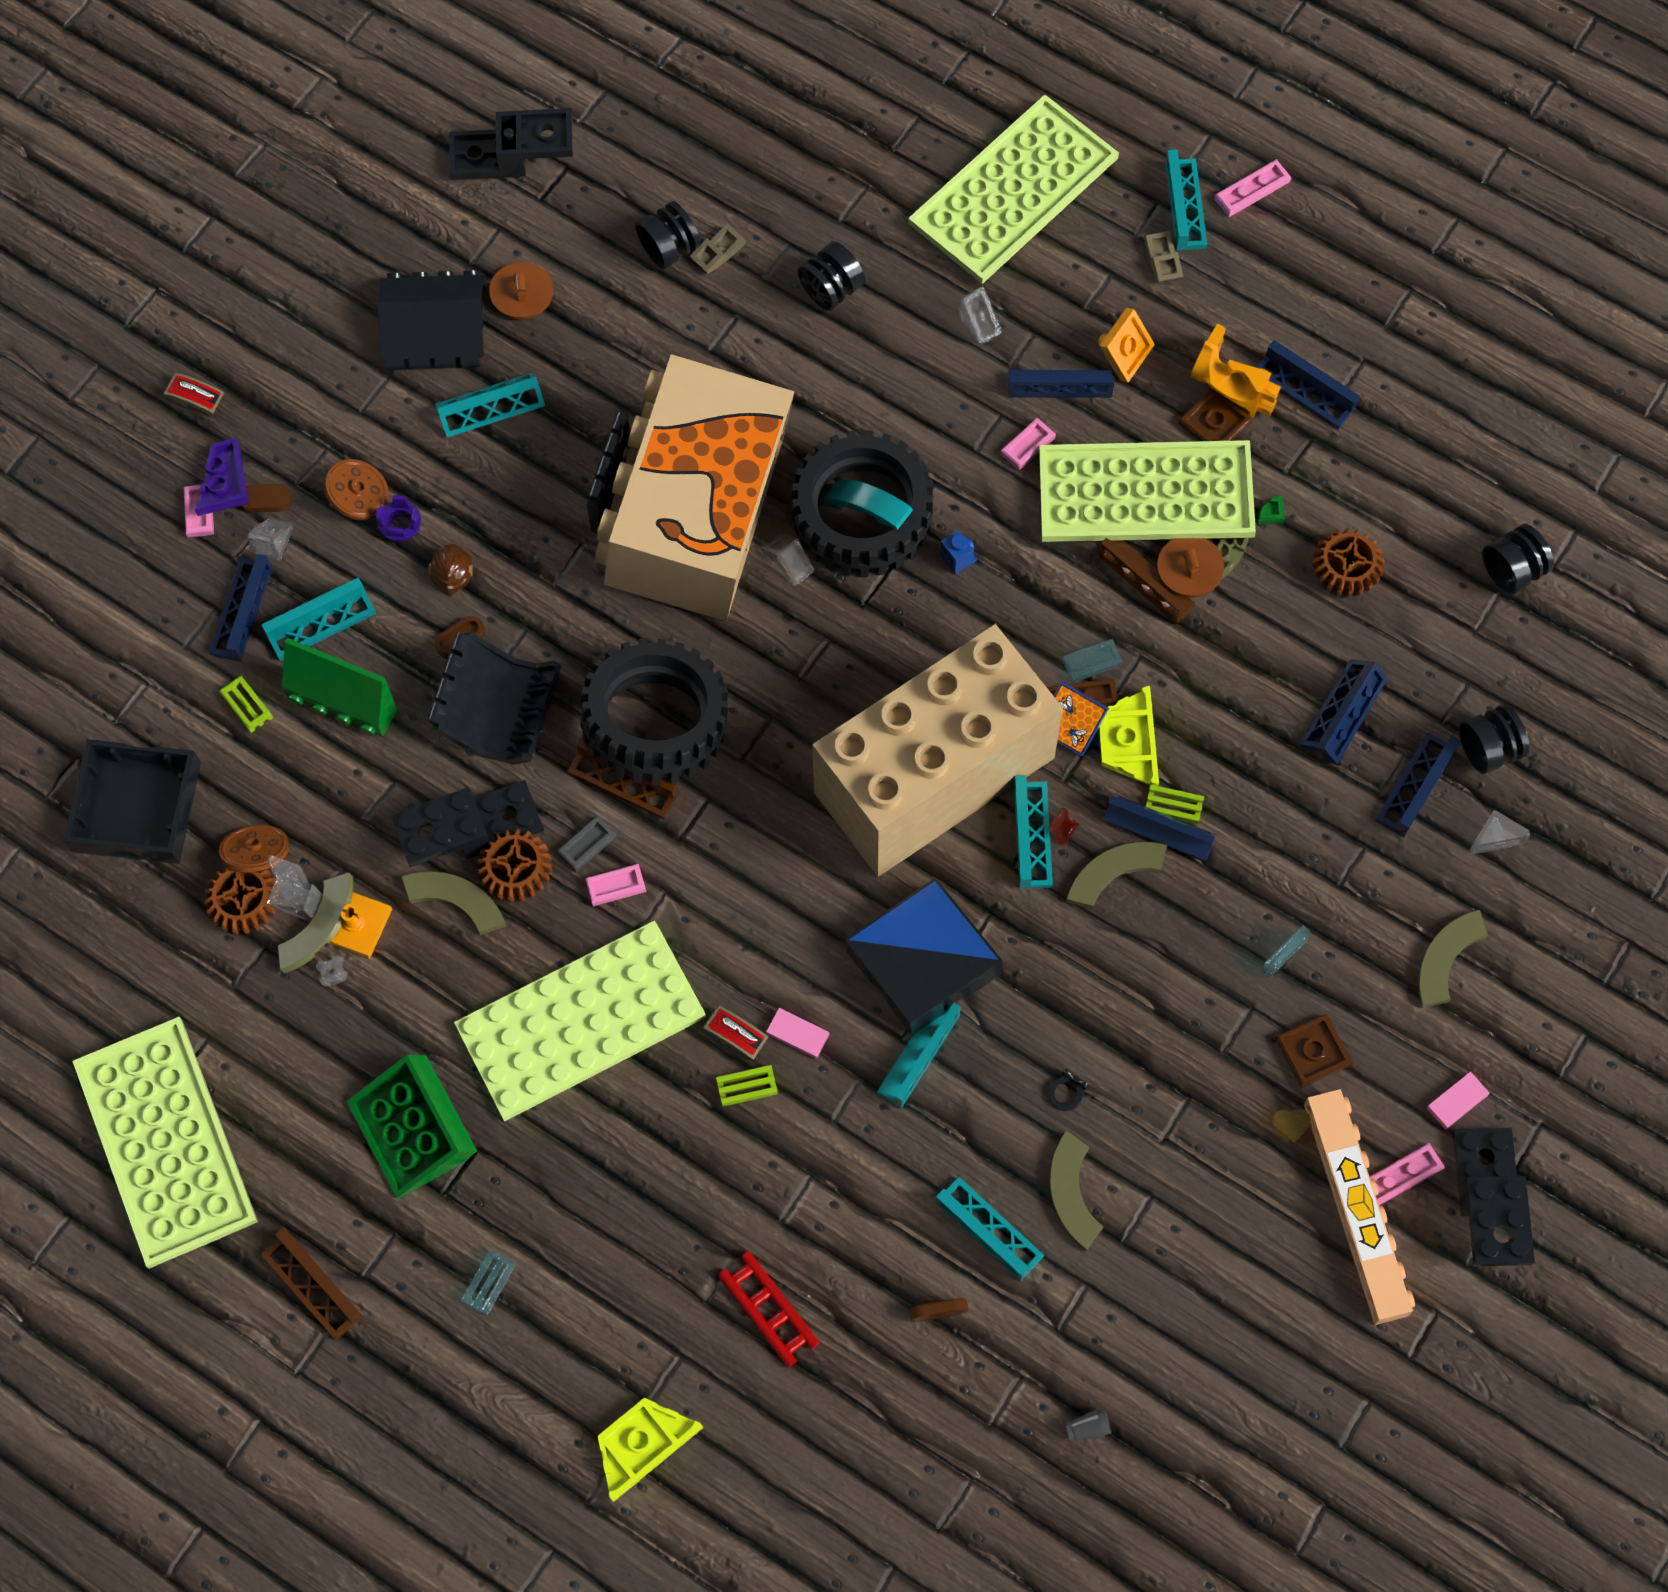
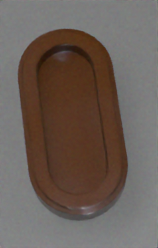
M282 484L248 485L246 487L249 503L243 504L241 507L251 513L284 511L291 505L292 495L290 490Z
M468 616L440 633L435 640L438 654L448 659L449 654H455L451 651V647L457 632H472L483 639L485 635L483 622L477 617Z
M957 1298L912 1307L910 1309V1316L912 1322H922L967 1313L969 1308L967 1300Z

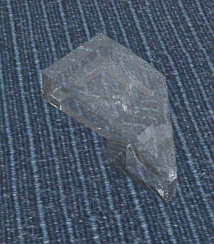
M273 855L267 856L272 874L284 902L288 903L312 891L301 866Z

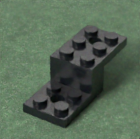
M571 108L496 112V129L449 132L451 180L526 176V159L573 157ZM545 130H551L552 132H554L549 137H543L540 135ZM473 151L482 153L477 158L469 157V154Z
M525 780L473 798L470 787L391 815L409 867L462 848L466 859L478 856L481 849L489 850L487 847L488 841L496 842L495 834H499L501 838L505 837L506 829L510 831L511 835H514L518 828L521 830L522 836L527 831L531 832L532 835L544 831ZM507 809H513L516 811V816L512 820H504L501 817L502 813ZM431 826L434 828V832L430 837L423 838L419 835L421 828Z
M1512 1128L1454 1129L1452 1133L1461 1216H1469L1474 1267L1533 1265L1535 1258L1526 1176H1517ZM1487 1151L1490 1153L1492 1164H1482L1478 1160V1152ZM1497 1228L1506 1230L1509 1236L1508 1242H1498L1494 1237V1230Z

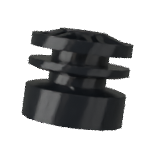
M675 201L667 203L665 208H659L657 210V217L651 214L635 223L636 234L641 245L651 260L661 269H666L679 260L678 252L685 256L690 253V250H696L701 245L700 236L694 223L686 211Z
M835 241L830 242L817 253V258H810L807 263H804L797 269L800 283L815 303L828 311L833 310L838 303L843 302L846 299V294L851 295L865 283L863 269L856 258L846 247Z
M1528 524L1519 525L1514 530L1506 533L1505 537L1494 540L1482 550V560L1490 578L1502 591L1510 595L1524 589L1530 584L1531 580L1540 579L1542 575L1550 573L1554 568V558L1546 540L1539 531Z
M1507 704L1487 710L1484 716L1476 715L1461 721L1459 724V737L1463 750L1472 766L1481 774H1486L1502 767L1504 762L1512 763L1516 759L1524 758L1529 753V740L1525 727L1518 714Z

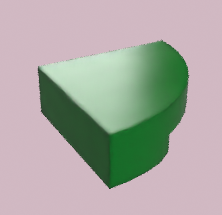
M1282 496L1271 498L1261 508L1257 525L1284 523L1285 516Z

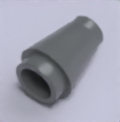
M1095 1409L1066 1423L1070 1441L1075 1439L1105 1438V1435L1111 1434L1106 1410L1098 1411V1409Z

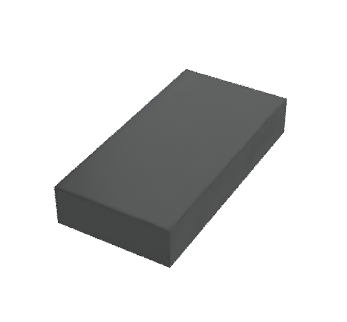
M597 815L559 848L557 852L577 872L615 839L617 835Z

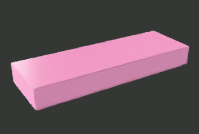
M1276 159L1215 194L1214 200L1226 215L1230 217L1288 184L1291 176Z
M1430 1143L1370 1176V1179L1374 1178L1377 1184L1378 1195H1376L1379 1206L1445 1168Z

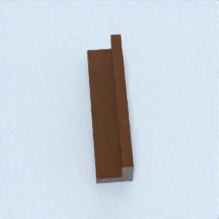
M1105 538L1101 542L1098 557L1175 624L1194 608L1195 602L1189 597L1179 596L1168 590L1161 582L1157 569L1125 541H1110L1108 538Z
M581 737L576 745L578 754L568 769V774L663 820L665 819L679 794L677 782L671 784L669 779L660 780V785H652V780L642 779L641 784H636L642 787L643 794L631 796L627 794L625 786L634 784L633 777L625 774L624 778L627 780L623 781L622 778L618 777L620 782L611 785L604 783L601 775L609 772L615 773V769L612 767L607 770L604 768L599 769L598 765L601 766V757L593 758L589 753V743L585 744ZM584 758L593 762L596 770L583 773L577 769ZM661 795L668 799L660 810L651 806L649 797Z
M283 1227L275 1234L278 1240L261 1255L332 1337L338 1340L363 1316L286 1228ZM283 1245L290 1251L289 1264H277L271 1258ZM294 1258H296L300 1262V1264H294ZM282 1269H288V1276ZM293 1269L307 1270L309 1273L307 1285H295L292 1282ZM313 1278L319 1285H312ZM300 1290H307V1295L305 1296ZM312 1290H324L327 1293L326 1306H313L311 1303ZM331 1299L336 1303L338 1307L331 1306ZM319 1311H325V1318ZM330 1311H343L349 1319L335 1331L329 1324Z

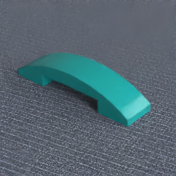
M854 480L836 481L820 500L823 505L838 510L845 506L874 516L879 524L896 530L899 529L913 511L911 506L897 497L869 484Z

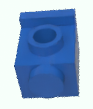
M959 530L941 540L940 555L954 574L977 561L973 554L974 545L967 536L962 535Z

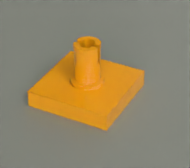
M1126 308L1109 333L1102 334L1098 341L1101 350L1122 382L1130 381L1155 345L1136 311L1131 308Z
M353 892L351 904H346L343 907L344 912L341 911L342 926L328 944L370 959L392 908L390 905Z

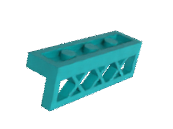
M1168 150L1165 167L1176 251L1207 249L1196 158L1179 159L1178 150ZM1191 167V174L1184 178L1181 176L1180 168ZM1185 186L1194 192L1190 200L1184 197L1183 188ZM1188 208L1197 213V217L1192 222L1186 216ZM1191 229L1200 235V241H1188Z
M532 372L435 403L445 435L448 438L544 407L545 403L537 378ZM534 388L538 399L537 402L527 405L520 401L524 391ZM517 393H518V395L516 396V398H514V397L511 396V395H514V394H517ZM506 397L514 401L509 411L501 412L495 409L499 399ZM493 401L491 406L486 404ZM517 404H519V405L522 406V407H519V408H516V409H515V407L517 406ZM481 405L489 409L485 419L476 420L470 417L474 407ZM469 409L468 412H467V414H464L463 412H461V411H464V410ZM492 412L497 413V415L491 416ZM456 413L464 417L460 427L449 430L446 416Z
M358 577L261 625L281 661L284 659V650H280L276 641L289 637L310 647L375 615L376 611ZM363 599L367 609L358 614L350 612L352 604ZM334 613L342 615L340 623L336 625L326 624L328 616ZM309 625L318 627L315 635L311 637L302 635L305 627Z
M1026 775L1015 776L1014 799L1019 889L1052 888L1047 781L1026 782ZM1027 790H1041L1042 798L1036 805H1033L1027 799ZM1034 812L1043 819V825L1037 831L1029 826L1028 818ZM1043 830H1044V838L1040 835V833H1041ZM1035 838L1045 847V850L1038 857L1030 851V843ZM1044 856H1045V864L1041 861ZM1037 864L1046 871V880H1032L1031 870Z
M953 1002L945 1014L911 1037L878 1089V1096L902 1109L960 1017L961 1006Z
M960 1177L947 1190L943 1189L936 1196L935 1203L1020 1282L1044 1257L1043 1253ZM958 1187L968 1194V1205L960 1204L952 1196ZM972 1199L979 1205H972ZM984 1209L989 1214L990 1225H983L972 1215V1210ZM993 1218H994L999 1224H993ZM993 1229H1006L1011 1234V1244H1004L994 1235ZM1014 1238L1017 1239L1021 1244H1015ZM1015 1249H1027L1035 1257L1026 1265L1015 1254Z

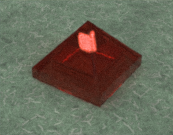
M1063 807L1048 829L1059 843L1065 846L1079 824L1069 811Z

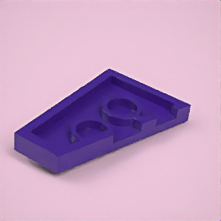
M237 437L211 444L205 467L207 472L205 481L201 483L200 500L196 502L195 506L197 516L249 503L240 443Z

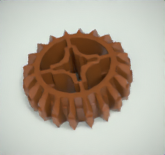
M1348 527L1344 530L1343 534L1338 529L1334 531L1333 535L1327 533L1324 540L1318 542L1317 548L1313 552L1312 567L1316 568L1314 570V577H1320V585L1328 584V592L1333 589L1337 590V596H1340L1342 592H1346L1347 597L1350 598L1353 592H1355L1360 597L1364 590L1369 592L1372 590L1373 585L1376 586L1379 583V577L1384 572L1382 566L1385 560L1381 557L1383 553L1382 548H1376L1377 540H1368L1370 537L1369 533L1364 536L1359 535V528L1354 533H1350ZM1351 556L1349 567L1346 569V561Z
M518 828L514 835H511L510 831L506 829L505 837L503 838L499 834H495L496 842L488 841L487 847L489 850L481 849L480 855L483 858L477 861L478 867L481 868L478 870V875L483 878L481 881L483 887H489L488 891L491 895L498 892L497 896L501 901L508 895L509 902L513 903L515 896H519L520 901L524 902V895L527 893L534 898V889L543 891L544 886L542 882H549L550 880L547 873L552 871V865L549 864L552 857L551 854L546 853L548 851L547 845L541 844V839L538 836L532 839V834L529 831L522 836L521 830ZM521 849L531 852L537 858V861H531L530 858L523 857ZM510 850L505 856H500L503 852ZM517 857L520 866L517 865V868H514L512 873L510 865L513 866V863H516ZM493 870H499L500 873L507 874L509 883L499 880L493 874ZM530 875L527 879L520 882L523 876Z
M225 866L226 872L223 874L220 871H216L215 875L218 879H209L208 883L212 888L205 890V895L208 899L204 900L205 906L209 908L207 914L213 918L214 924L216 926L221 925L225 932L232 928V932L238 935L241 928L248 935L250 927L260 931L259 923L262 921L264 924L269 925L270 921L267 916H276V911L273 907L280 906V901L276 898L280 895V890L276 888L278 883L275 878H271V872L267 869L257 872H239ZM245 880L255 881L261 884L263 888L248 887ZM232 884H234L229 891H226ZM242 889H243V891H244V893H245L246 895L243 896L242 905H241V903L239 902V900L242 899V895H243ZM259 904L253 911H251L253 906ZM222 907L236 908L240 915L228 914L222 910Z

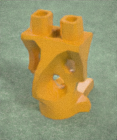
M1217 323L1210 337L1205 341L1190 377L1201 383L1208 384L1209 387L1237 404L1252 418H1254L1257 411L1270 416L1276 405V398L1281 386L1270 382L1271 373L1263 368L1252 367L1230 359L1227 365L1222 363L1219 359V351L1224 341L1223 337L1226 329Z

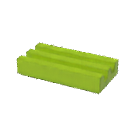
M242 676L219 690L222 697L250 733L254 732L255 727L258 725L259 727L264 725L265 720L268 719L270 721L273 718L272 714ZM238 685L244 688L263 714L258 716L237 689ZM232 691L252 716L253 721L250 722L228 692Z
M1150 785L1146 806L1184 822L1198 824L1204 796ZM1152 803L1193 811L1195 815L1152 806Z
M772 1065L716 1077L722 1107L778 1094ZM768 1074V1077L726 1087L723 1085ZM770 1084L771 1087L726 1098V1093Z

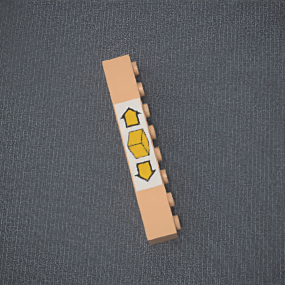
M1341 1089L1308 1097L1304 1107L1374 1325L1408 1317L1413 1312L1412 1307H1415L1412 1292L1405 1288L1403 1281L1406 1278L1405 1270L1402 1263L1397 1262L1394 1251H1396L1395 1239L1392 1234L1387 1232L1385 1226L1387 1215L1384 1207L1379 1206L1376 1195H1378L1377 1184L1374 1178L1370 1179L1367 1171L1369 1160L1366 1152L1361 1151L1358 1144L1360 1133L1357 1125L1352 1124L1349 1116L1351 1113L1349 1099L1343 1097Z

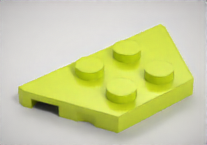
M1146 686L1141 689V692L1129 698L1127 696L1119 700L1114 706H1108L1110 709L1098 729L1101 766L1147 785L1158 786L1159 776L1150 686Z
M643 1398L599 1434L598 1441L611 1500L613 1502L616 1501L703 1429L701 1423Z

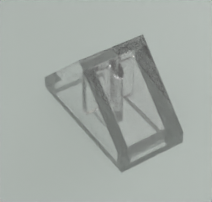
M980 287L960 298L959 318L978 344L982 345L1002 333L984 287Z
M270 517L249 532L248 538L255 554L265 555L268 558L281 561L294 524Z
M780 533L761 547V551L793 587L814 572V568L800 543L791 536Z
M1494 810L1469 850L1472 855L1521 846L1526 843L1530 833L1528 829Z
M276 878L267 904L311 922L320 906L323 894L313 884Z

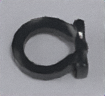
M1065 1069L1062 1071V1077L1056 1079L1051 1084L1049 1089L1050 1102L1056 1109L1061 1111L1076 1109L1083 1098V1090H1087L1089 1085ZM1069 1081L1077 1085L1075 1101L1070 1104L1059 1103L1055 1098L1056 1088Z

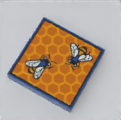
M1061 682L1054 694L1055 699L1063 707L1057 742L1084 756L1110 708L1070 685Z

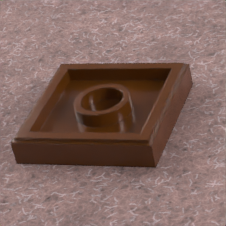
M1211 389L1179 419L1178 424L1199 441H1233L1252 423L1253 418L1231 400Z
M1327 1013L1275 1037L1301 1088L1348 1068L1353 1064Z

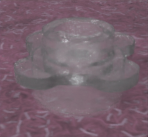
M334 956L331 960H321L317 963L316 968L320 971V983L323 986L335 985L347 979L348 974L343 969L342 964L344 960L342 957ZM330 969H334V973H330Z

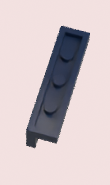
M1275 340L1268 346L1266 356L1256 367L1264 369L1270 363L1278 368L1279 375H1271L1269 381L1281 386L1280 392L1337 430L1356 409L1360 397L1358 394ZM1295 379L1299 382L1300 388H1288L1285 380ZM1316 393L1321 397V403H1311L1307 400L1306 394ZM1337 407L1344 413L1337 420L1328 413V408Z
M1112 370L1008 371L1009 398H1112L1114 376H1112Z
M257 554L255 561L240 558L209 650L210 655L242 661L272 570L268 556ZM249 567L252 568L249 580L246 582L243 578L245 568ZM245 590L241 604L238 605L235 601L236 594ZM237 614L233 628L230 629L227 624L228 618ZM229 637L226 650L218 649L220 642Z
M1350 659L1300 742L1303 749L1319 751L1329 763L1338 764L1388 679L1376 662ZM1355 669L1362 670L1359 675L1351 679ZM1348 689L1350 690L1347 696L1338 700L1341 693ZM1337 710L1333 718L1325 721L1329 714ZM1324 732L1319 742H1313L1315 736Z
M1428 732L1375 822L1405 837L1455 753L1460 740L1450 736L1449 740L1445 742ZM1428 743L1442 749L1438 757L1428 759L1425 750ZM1425 765L1428 773L1427 777L1415 780L1412 769ZM1412 786L1415 797L1413 800L1402 802L1399 793L1400 789ZM1400 809L1402 819L1399 824L1384 817L1388 810Z
M1115 793L1111 795L1110 804L1103 820L1205 861L1207 860L1217 834Z

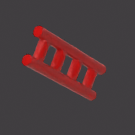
M748 1251L741 1256L742 1261L745 1263L744 1267L733 1275L727 1269H724L717 1276L784 1364L790 1368L797 1362L792 1353L805 1343L813 1350L820 1344V1341L756 1258ZM753 1274L763 1288L749 1298L739 1284ZM771 1297L781 1311L766 1321L756 1307ZM789 1320L799 1334L784 1344L774 1330Z

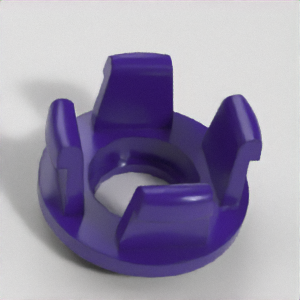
M393 495L392 503L384 508L378 506L376 510L379 531L388 540L395 542L409 540L420 529V513L414 505L407 501L406 496ZM397 516H404L409 519L410 525L403 530L400 527H391V522Z

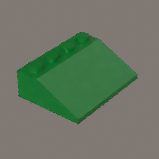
M290 638L285 640L282 688L288 701L297 706H302V704L309 706L312 711L321 716L326 714L333 716L336 721L345 726L350 724L357 726L360 731L369 736H374V734L381 737L384 736L397 712V707L384 677Z
M407 1054L346 1101L396 1198H401L452 1170L477 1152L426 1055Z

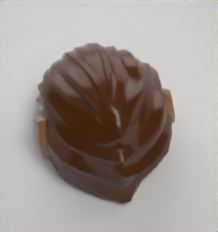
M456 544L440 547L433 554L432 562L429 563V575L432 581L443 593L453 596L457 591L464 588L470 582L471 576H473L472 557L461 546Z

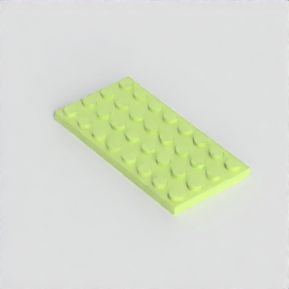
M1044 95L908 218V224L983 284L1118 159L1119 152L1048 96Z
M1250 440L1040 445L1042 542L1103 541L1105 538L1109 540L1255 538Z
M653 921L454 1023L505 1122L705 1019L706 1014L658 925Z
M180 1017L73 1060L147 1268L150 1269L258 1222Z

